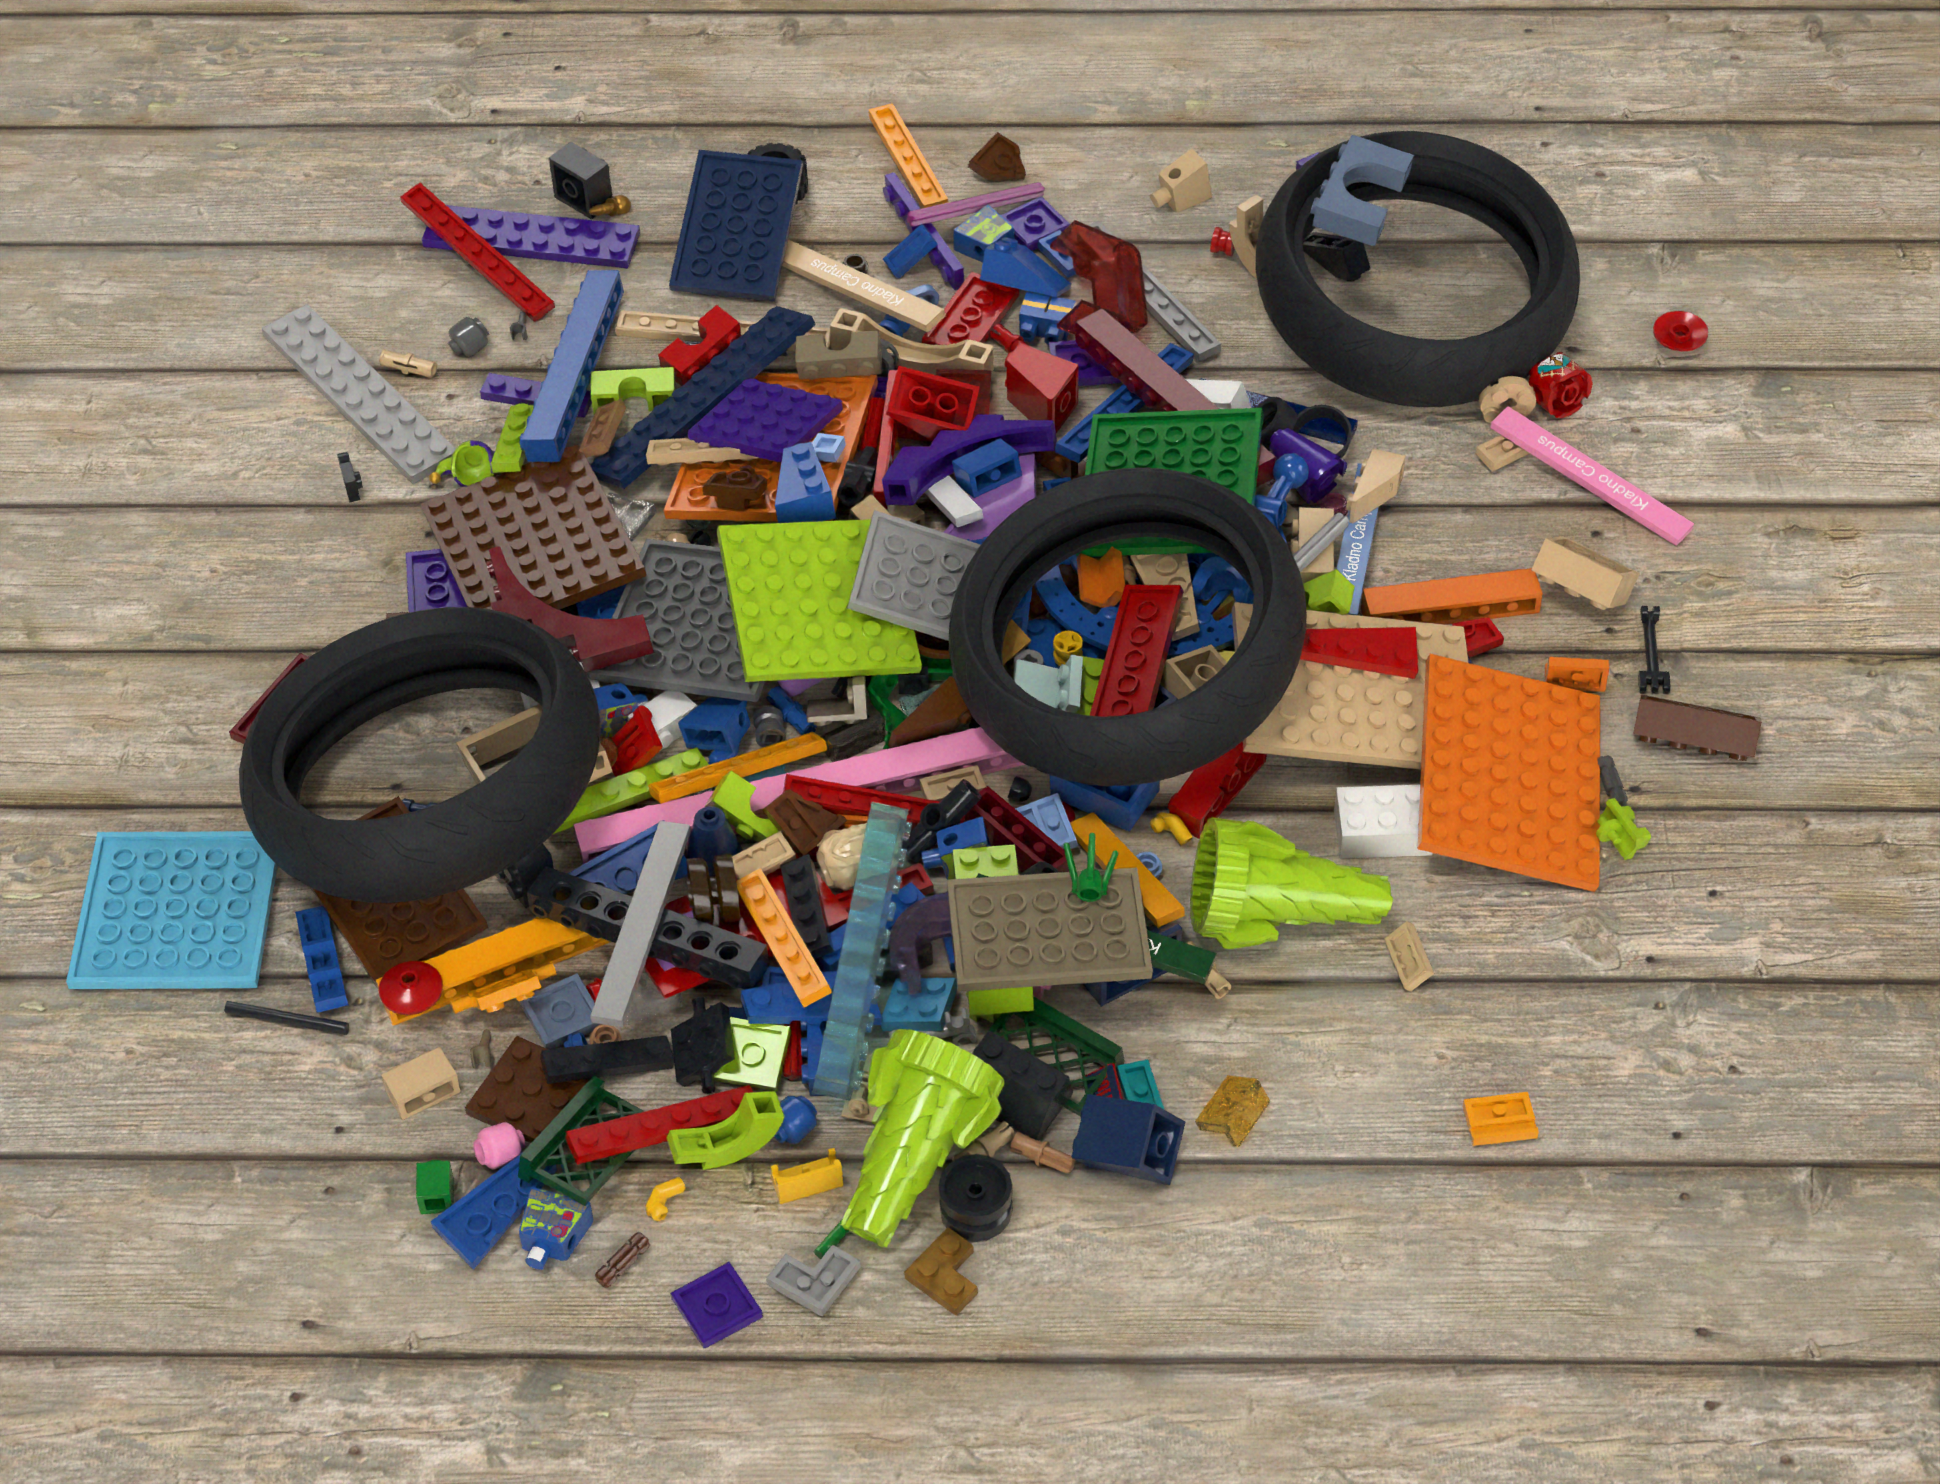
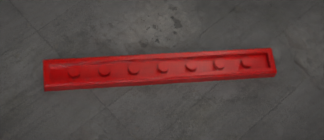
M421 182L400 196L402 204L534 322L555 308L554 301Z

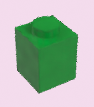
M430 1160L428 1162L416 1163V1199L420 1214L442 1213L454 1204V1176L450 1160Z

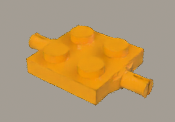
M553 963L537 969L533 968L531 971L526 969L468 991L467 996L450 1001L455 1014L471 1007H477L481 1011L486 1009L487 1013L494 1012L505 1007V1001L516 998L517 1001H522L534 996V990L542 988L539 981L554 975L556 976L557 973Z

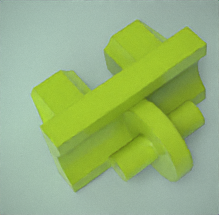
M1615 798L1607 800L1606 808L1600 814V818L1597 821L1600 827L1596 832V836L1601 842L1611 841L1624 860L1633 858L1637 849L1646 847L1651 839V834L1646 827L1637 828L1633 823L1635 813L1630 806H1621Z

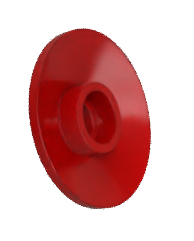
M1685 311L1667 312L1659 316L1653 326V334L1656 340L1664 347L1675 351H1692L1700 348L1707 341L1709 333L1706 323L1700 317Z
M407 961L395 965L384 974L379 984V996L383 1005L390 1011L401 1015H415L430 1009L439 1000L443 991V981L438 970L422 961Z

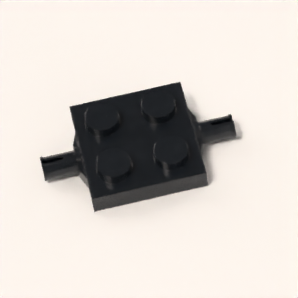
M698 996L692 999L693 1016L671 1029L676 1082L684 1087L696 1080H701L702 1092L711 1094L712 1091L715 1092L716 1090L714 1074L722 1066L735 1060L729 1007L719 1002L706 1009L705 998Z

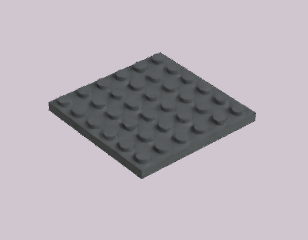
M646 538L639 558L645 567L647 576L626 584L612 619L643 614L654 653L589 671L590 679L758 702L766 681L745 682L720 547Z

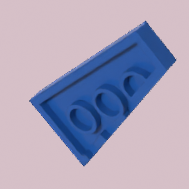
M865 967L823 974L832 993L805 1008L802 1006L789 981L741 990L740 996L749 1024H791L792 1020L807 1021L808 1024H821L822 1021H840V1025H854V1021H870V1025H881L882 1015Z
M520 1155L431 1221L434 1231L473 1270L523 1212L531 1187L542 1189L545 1185L535 1178L528 1183L518 1177ZM556 1165L546 1166L543 1170L554 1174L557 1168Z

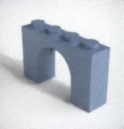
M1351 135L1347 145L1342 144L1337 158L1339 161H1334L1329 172L1330 179H1325L1320 190L1321 198L1316 197L1313 202L1311 213L1315 215L1312 226L1375 247L1384 229L1388 209L1355 198L1345 187L1356 182H1371L1401 192L1410 174L1414 155Z

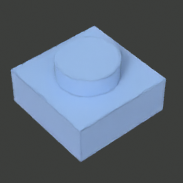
M818 433L812 442L818 459L824 462H836L846 446L844 436Z

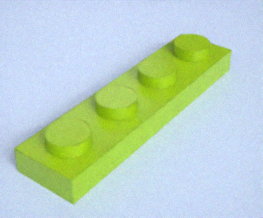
M521 403L510 406L491 461L493 473L521 471L526 455L525 451L520 448V436L526 429L527 418L531 416L534 405Z

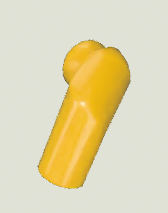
M1160 812L1156 814L1157 817H1153L1150 820V826L1155 833H1160L1163 830L1171 831L1180 846L1193 839V836L1178 815Z
M680 1177L656 1185L653 1188L645 1205L647 1215L652 1217L654 1221H661L666 1218L668 1208L665 1206L668 1198L685 1191V1184Z

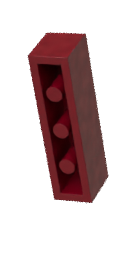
M989 786L979 791L982 796L981 800L965 815V822L983 817L992 846L1015 844L1017 866L1021 873L1039 861L1053 865L1059 872H1069L1063 848Z

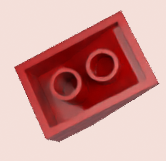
M898 365L886 415L934 441L940 430L967 431L972 422L980 387Z

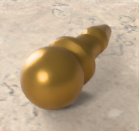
M616 195L613 198H608L604 204L594 206L589 210V213L597 216L608 214L612 217L617 214H626L631 209V202L625 195Z

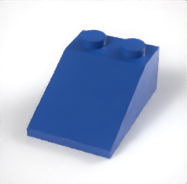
M1002 238V240L985 248L980 280L1052 297H1058L1071 289L1072 283L1029 248L1019 245L1015 239Z

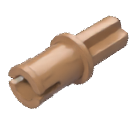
M1021 1132L1015 1134L1010 1145L1011 1152L1035 1161L1037 1166H1041L1043 1163L1061 1172L1070 1173L1075 1165L1076 1160L1071 1158V1155L1050 1147L1048 1141L1041 1142Z

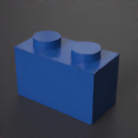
M1001 438L952 461L956 483L973 498L1022 476L1018 451Z

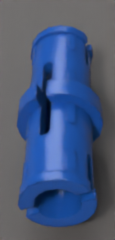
M776 686L768 692L769 696H766L767 701L781 710L784 722L790 723L800 735L816 731L817 725H814V722H807V714L803 711L802 705L798 701L791 699L780 686Z

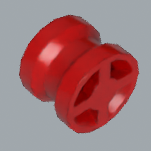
M1215 227L1210 252L1218 253L1220 251L1224 252L1227 256H1233L1235 248L1230 231H1224L1221 227Z

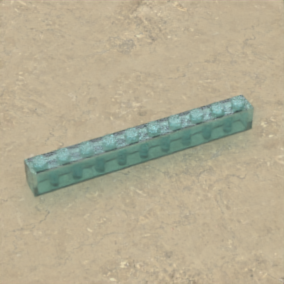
M876 802L871 803L812 1093L850 1101L853 1090H860L864 1071L858 1070L859 1061L866 1060L869 1042L863 1041L865 1032L871 1033L875 1014L869 1013L870 1005L877 1004L880 986L874 984L876 976L882 977L886 958L880 957L881 948H888L891 930L885 929L887 921H893L896 903L891 902L892 894L898 895L902 876L896 875L897 867L903 868L907 849H903L901 846L903 840H909L912 826L911 822H906L908 809Z

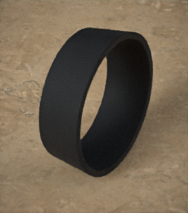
M1314 405L1301 411L1297 415V421L1293 429L1296 433H1299L1300 429L1307 422L1317 418L1332 419L1343 427L1347 436V442L1341 451L1336 454L1342 458L1349 448L1352 434L1351 425L1346 415L1339 409L1329 405Z

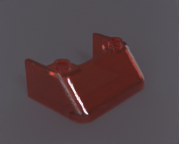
M1074 220L1050 244V249L1072 257L1075 273L1079 277L1091 281L1093 303L1082 299L1057 323V328L1076 335V322L1103 308L1132 334L1140 332L1147 325L1148 316L1142 259L1139 250L1125 240Z

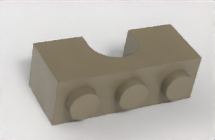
M879 331L851 332L849 345L839 351L827 349L824 334L796 336L795 364L799 379L812 380L816 378H841L844 376L882 374V343Z

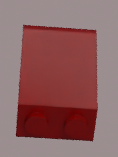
M1019 343L1013 352L1008 353L1004 366L1007 368L1005 380L1007 400L1028 420H1054L1057 433L1078 405L1079 365Z

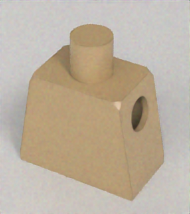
M1190 149L1160 171L1158 175L1160 189L1150 194L1151 201L1155 207L1159 208L1167 203L1175 212H1181L1212 198L1207 163L1193 149Z

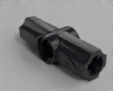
M866 446L864 449L858 450L853 461H847L844 469V478L837 491V497L841 499L843 505L852 507L855 503L861 502L866 491H871L875 480L878 458L876 448Z
M963 779L939 803H930L924 807L920 815V822L898 845L911 860L918 862L922 858V851L930 850L937 843L936 833L939 830L960 824V820L981 800V794L970 782Z

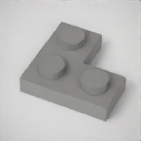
M832 1245L814 1269L785 1253L767 1276L766 1281L769 1287L823 1317L861 1268L859 1259Z

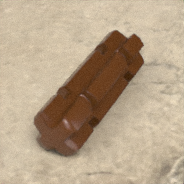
M636 1232L628 1240L630 1243H625L607 1261L608 1265H603L595 1273L596 1281L604 1288L610 1287L617 1280L615 1276H621L638 1259L637 1254L642 1255L649 1248V1239L641 1232Z

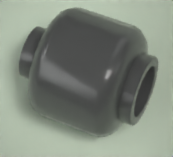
M464 317L449 329L451 340L448 344L457 355L463 353L467 357H472L488 344L487 336L489 332L477 317L474 319Z

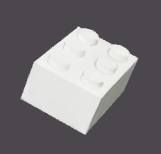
M1420 785L1337 787L1334 814L1340 859L1432 855L1433 853L1417 849Z

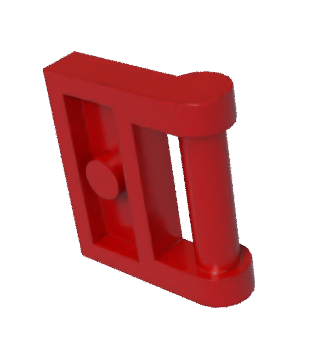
M643 705L638 706L633 711V717L613 737H608L602 743L614 777L644 767L663 748L651 721L652 713Z

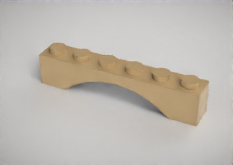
M839 308L830 324L831 349L836 351L842 350L849 345L851 332L878 330L880 338L890 342L897 349L899 361L896 366L899 365L964 383H976V386H980V383H987L994 370L993 345L968 339L949 345L918 343L886 330L864 313Z

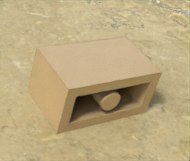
M440 1047L432 1051H426L417 1058L402 1065L394 1066L388 1072L381 1074L385 1092L402 1120L461 1092L457 1074Z

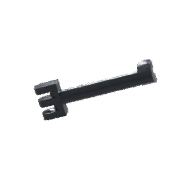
M1641 606L1640 615L1644 629L1647 671H1639V692H1646L1647 683H1650L1651 692H1658V683H1662L1663 692L1670 693V674L1666 671H1659L1655 624L1659 620L1660 606H1653L1652 611H1648V606Z

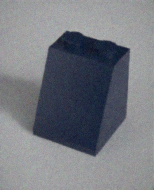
M1087 1094L1085 1105L1081 1109V1121L1077 1136L1073 1141L1071 1158L1089 1167L1170 1185L1186 1122L1155 1104Z

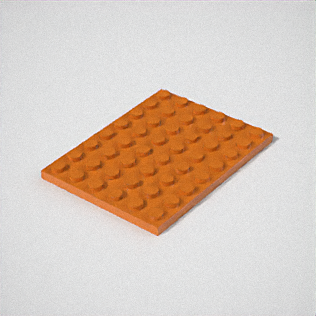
M759 373L753 379L769 384H780L782 387L795 390L802 389L813 394L828 395L831 398L842 400L843 410L819 432L822 434L844 436L846 446L836 462L819 460L831 489L834 509L836 511L840 499L837 497L838 487L844 478V469L847 461L853 460L868 415L870 402L878 385L877 375L844 376L841 378L828 377L811 380L799 379V375L796 373ZM816 435L809 442H813ZM754 458L749 461L741 459L726 460L724 462L701 461L694 464L683 462L664 507L665 519L778 522L775 500L781 462L764 458ZM750 465L755 469V474H761L767 479L766 491L758 500H749L750 504L745 509L718 507L717 496L703 495L702 486L714 473L725 471L726 475H729L732 472L740 471L742 466Z
M1430 653L1426 659L1417 849L1595 892L1599 887L1600 840L1596 836V832L1600 827L1597 822L1600 818V768L1597 761L1600 757V695Z

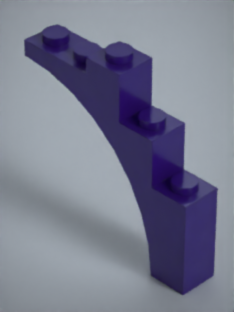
M977 414L967 431L940 430L930 447L903 446L882 478L886 505H914L930 487L954 473L953 460L1000 438L1018 451V454L1055 451L1057 437L1054 420H1004L1003 415Z

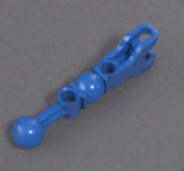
M1295 453L1284 454L1277 459L1273 468V476L1276 481L1267 496H1255L1254 506L1268 518L1277 530L1283 524L1287 514V502L1285 501L1290 489H1297L1302 486L1309 474L1308 464L1303 457ZM1216 556L1202 562L1193 579L1195 598L1209 600L1217 591L1227 589L1233 591L1236 602L1253 604L1254 594L1241 574L1226 560Z

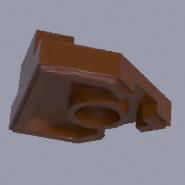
M998 132L980 149L968 164V168L989 181L1024 180L1026 176V171L1020 158L1019 145Z
M750 465L740 467V471L732 472L729 475H726L725 471L714 473L702 486L703 495L717 496L718 507L745 509L750 504L749 500H758L766 491L767 479L761 474H755V469Z

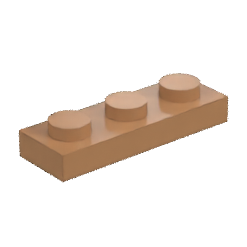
M622 399L597 408L579 448V451L583 452L586 458L593 455L595 457L602 456L609 450L626 410Z

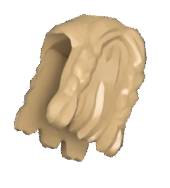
M874 818L865 824L852 825L848 829L842 830L834 829L824 834L823 839L817 844L819 849L816 857L828 887L840 888L846 891L854 885L868 883L870 880H876L896 872L894 864L890 862L896 859L898 852L897 848L890 847L892 846L889 842L891 838L884 831L887 827L883 818Z

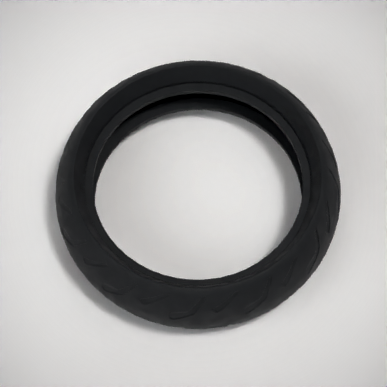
M1390 131L1360 136L1361 138L1414 155L1410 174L1401 192L1371 182H1356L1345 187L1352 196L1362 201L1412 200L1453 209L1495 230L1515 250L1527 272L1531 288V298L1513 318L1488 332L1463 339H1422L1399 335L1371 326L1350 316L1335 305L1322 292L1313 279L1303 252L1304 242L1315 229V226H1312L1315 214L1311 213V208L1315 198H1321L1320 190L1324 180L1330 179L1329 172L1333 162L1339 161L1337 158L1342 144L1347 145L1349 140L1326 149L1308 160L1300 169H1297L1279 188L1266 210L1256 243V276L1264 308L1277 332L1300 359L1331 382L1349 391L1381 402L1412 407H1446L1478 401L1481 392L1489 385L1492 387L1498 384V379L1502 377L1516 376L1524 379L1528 377L1529 371L1536 363H1541L1553 353L1556 346L1564 338L1572 322L1578 303L1580 266L1575 239L1567 220L1556 202L1530 174L1509 159L1486 147L1448 135L1420 131Z
M1122 468L1097 472L1062 483L1026 502L996 527L978 548L961 578L951 608L949 654L953 676L959 693L975 721L996 744L1020 762L1034 767L1045 774L1082 784L1131 786L1157 782L1193 771L1216 760L1235 748L1266 720L1282 699L1300 661L1307 619L1305 589L1299 568L1290 548L1276 527L1259 509L1228 488L1206 478L1168 469ZM1137 537H1159L1185 541L1205 548L1226 560L1241 574L1251 588L1254 600L1250 623L1242 642L1226 665L1214 677L1190 694L1153 710L1137 714L1105 717L1066 712L1049 706L1025 692L1015 683L1003 667L1002 650L1007 626L1014 610L1024 595L1044 574L1056 565L1079 552L1100 544Z
M445 607L405 613L378 621L341 637L313 654L282 680L259 709L246 737L239 767L240 798L246 821L259 845L275 864L288 875L323 893L353 901L395 903L432 898L455 892L498 874L530 854L545 842L574 810L588 786L599 752L600 716L596 695L584 669L567 647L563 646L558 639L541 627L520 617L484 608ZM472 688H499L519 691L531 697L542 706L541 718L534 736L512 760L479 784L438 804L406 814L380 819L334 820L316 815L299 803L305 776L321 756L360 725L399 705L448 691Z

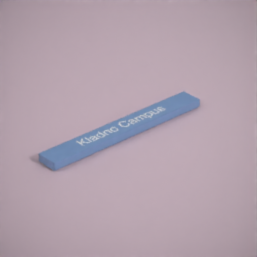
M1360 463L1357 466L1355 479L1357 476H1362L1360 475L1362 465ZM1379 507L1355 523H1349L1350 511L1348 510L1349 525L1344 530L1337 570L1355 586L1350 612L1347 613L1350 615H1358Z

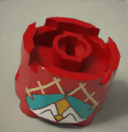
M1558 352L1555 355L1549 356L1541 363H1536L1529 371V376L1531 377L1528 383L1534 389L1536 403L1556 418L1562 419L1577 412L1583 406L1580 403L1584 397L1588 399L1591 394L1593 385L1591 375L1563 352Z

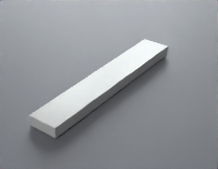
M900 450L895 451L894 460L897 457ZM950 476L935 483L924 492L956 527L983 519L982 509Z

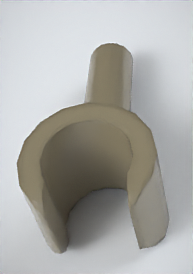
M484 1030L479 1045L470 1049L473 1068L482 1062H485L486 1067L491 1065L488 1047L491 1035L490 1030Z

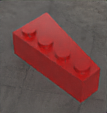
M1242 741L1235 748L1216 760L1195 769L1179 792L1175 793L1169 800V813L1178 815L1191 835L1200 839L1207 820L1211 819V817L1218 818L1264 765L1267 754L1243 752Z

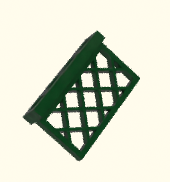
M1034 996V1010L1001 1013L989 1029L991 1032L1009 1041V1038L1027 1035L1029 1048H1024L1023 1050L1033 1056L1037 1053L1053 1050L1056 1063L1048 1065L1059 1071L1065 1068L1080 1066L1082 1079L1070 1082L1072 1088L1084 1086L1085 1095L1078 1104L1069 1099L1064 1105L1065 1108L1081 1116V1109L1085 1105L1087 1094L1095 1095L1105 1079L1107 1064L1114 1063L1117 1071V1066L1125 1063L1122 1047ZM1012 1014H1015L1024 1020L1025 1028L1007 1031L1006 1022ZM1044 1031L1051 1036L1052 1043L1033 1047L1031 1034ZM1072 1047L1077 1050V1059L1059 1062L1057 1049ZM1097 1062L1105 1066L1100 1075L1085 1076L1083 1065ZM1094 1082L1088 1090L1087 1085Z
M593 1076L520 1155L518 1177L528 1183L535 1178L586 1206L635 1150L598 1159H607L608 1166L604 1169L592 1170L590 1162L584 1163L586 1171L569 1172L567 1163L576 1162L572 1154L564 1155L563 1148L568 1145L565 1140L566 1132L582 1128L584 1125L598 1124L645 1111L604 1089L605 1081ZM604 1103H607L616 1108L617 1113L601 1114L599 1108ZM561 1164L563 1173L550 1174L543 1169L546 1166ZM589 1180L590 1186L585 1192H582L573 1187L571 1181Z

